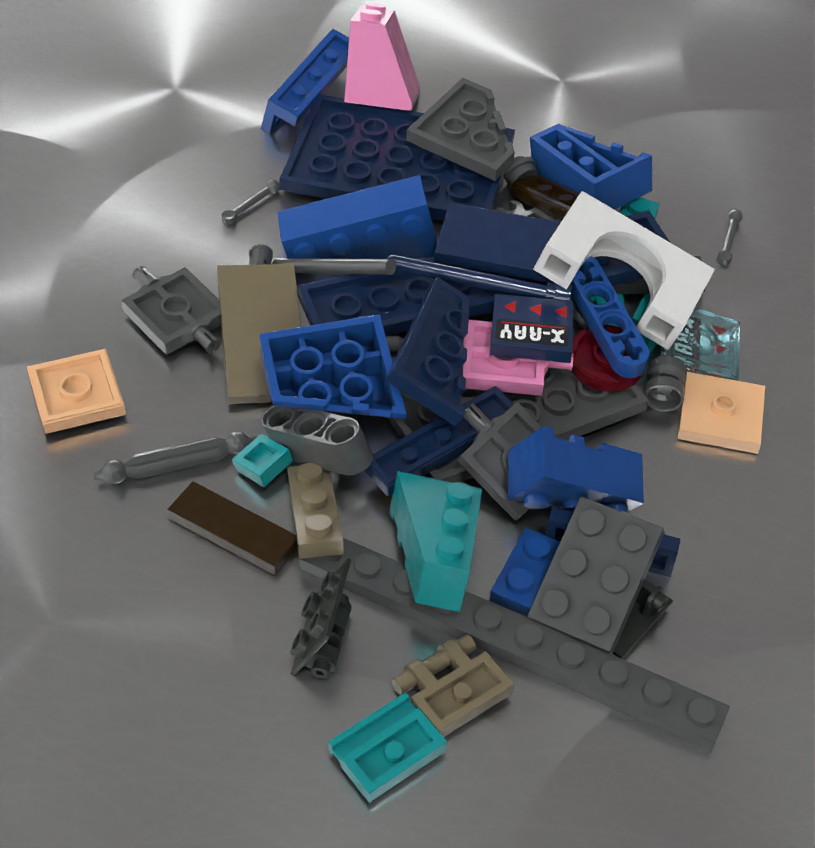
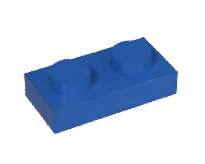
M525 527L490 591L489 601L527 617L560 541Z

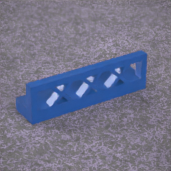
M332 29L268 99L261 125L263 131L270 134L282 119L293 126L298 124L347 67L349 37Z

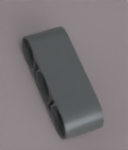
M280 406L269 408L262 416L261 423L269 438L288 448L293 461L303 464L314 463L321 466L322 469L344 475L359 474L366 470L373 461V453L358 421L353 418L320 410Z

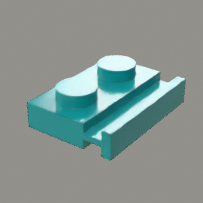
M405 692L328 741V751L341 763V768L370 803L447 751V741L419 707L415 708L410 702V697Z

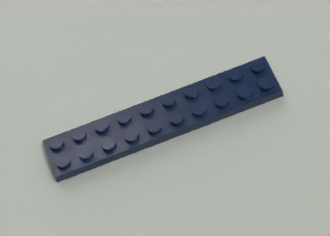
M650 211L626 216L670 242ZM608 256L593 257L599 262L612 286L644 279L634 267L620 259ZM434 257L421 259L423 261L436 263L434 262ZM453 266L457 268L517 279L541 285L547 284V282L535 281L530 279ZM395 271L392 275L350 274L298 285V298L310 325L380 314L385 336L409 331L424 296L435 279ZM445 281L470 298L469 317L493 312L495 294L512 295Z

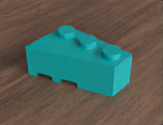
M397 471L389 512L391 519L395 520L397 525L398 544L403 546L405 553L404 565L414 601L418 604L460 612L470 573L482 489L471 487L461 482L452 483Z

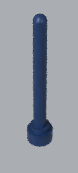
M389 255L386 258L394 260L396 264L395 271L433 279L438 276L444 281L517 296L570 301L572 283L565 289L556 283L547 282L546 285L398 255Z

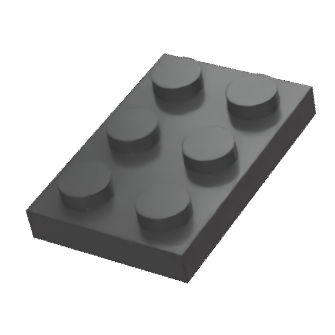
M580 497L527 618L613 654L665 534L664 528Z

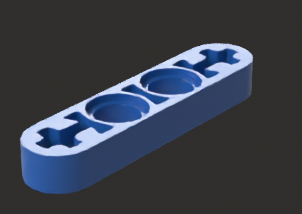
M591 256L582 264L571 282V296L611 368L622 377L636 378L642 375L646 369L650 354L649 349L599 262ZM599 296L605 299L607 303L595 305L587 298ZM615 324L621 327L623 332L613 334L606 331L603 326Z

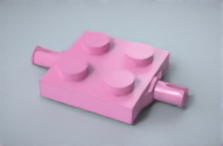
M469 320L468 334L464 337V348H467V361L462 366V376L466 378L465 389L487 391L496 386L501 392L542 396L544 376L548 368L572 371L573 353L571 363L490 355L492 322Z

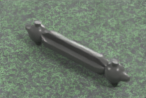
M236 431L229 434L226 439L214 436L134 454L125 462L112 459L107 461L103 468L93 473L94 480H104L110 484H119L127 476L141 479L220 461L229 453L236 456L257 436H250Z

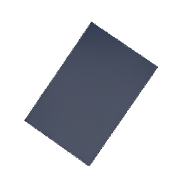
M449 203L435 249L434 262L547 282L548 278L536 272L533 268L546 244L560 225V222Z

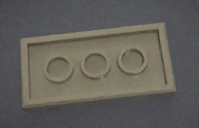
M294 264L217 265L228 404L271 402L261 363L259 334L301 327Z

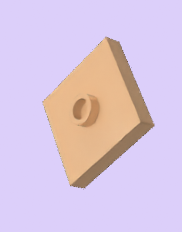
M106 349L27 366L28 376L45 434L126 415L125 405Z
M687 372L677 439L758 454L761 446L766 386Z

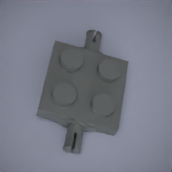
M140 266V270L137 267L133 271L132 277L142 287L137 292L121 300L122 309L166 355L194 340L198 341L208 353H213V349L214 351L219 349L221 345L220 340L210 332L221 326L219 299L186 267L171 275L158 278L154 277L144 266Z
M473 402L464 411V418L478 434L475 436L472 445L457 461L516 521L529 508L524 506V502L508 500V450L540 429L541 426L518 402L503 415L493 418L491 421ZM550 505L551 508L563 509V506Z

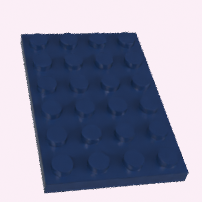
M322 95L309 111L279 178L280 190L329 199L420 175L431 218L444 221L449 203L493 210L503 174L494 181L406 141L407 129L424 113L344 102L343 98ZM506 128L508 142H511L513 145L515 129Z

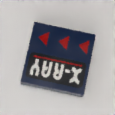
M495 294L490 355L571 363L573 301Z

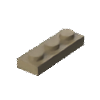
M314 463L287 467L299 559L344 555L343 536L331 472L322 469L321 466Z

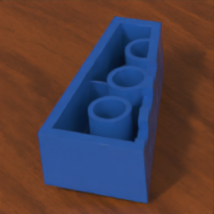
M420 175L277 212L281 243L287 258L386 259L389 255L413 259L434 257L438 243Z

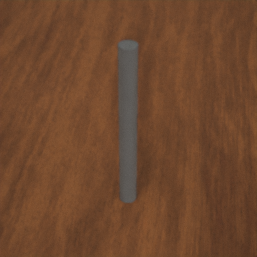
M275 258L272 264H294L295 273L392 275L396 270V264L392 259Z

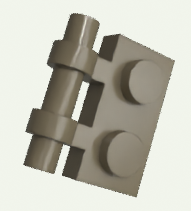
M468 634L456 641L448 639L438 645L436 653L423 661L415 659L404 666L403 673L391 680L394 689L399 695L408 692L412 688L420 690V692L411 696V703L415 708L419 707L443 737L513 694L514 683L486 651L472 660L467 656L476 650V644ZM445 668L454 670L439 680L434 677L435 674Z

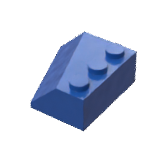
M380 314L259 334L261 363L268 395L273 406L406 419L407 414L401 392L395 386L385 381L393 362Z

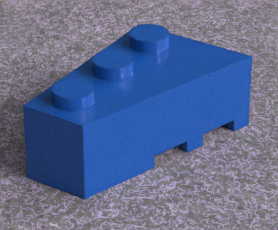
M556 124L530 137L531 157L536 162L535 169L537 170V175L540 174L578 193L583 191L614 210L652 191V155L642 152L638 157L623 152V145L613 142L611 147L597 143L595 142L594 135L561 124Z
M542 426L508 450V500L524 502V506L527 508L542 509L554 505L563 506V510L574 511L580 497H584L628 514V511L644 503L642 454L606 443L600 444L599 449L585 446L584 437L575 434L570 436V441L554 437V428Z

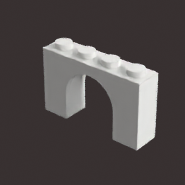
M581 191L546 244L533 268L536 272L567 289L582 264L591 256H608L628 263L643 276L650 291L649 304L636 328L640 334L669 350L685 327L715 271L711 266Z

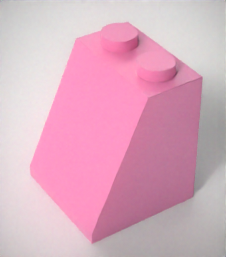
M366 3V6H361L350 21L344 102L411 111L420 94V85L395 10L386 9V5L382 3Z

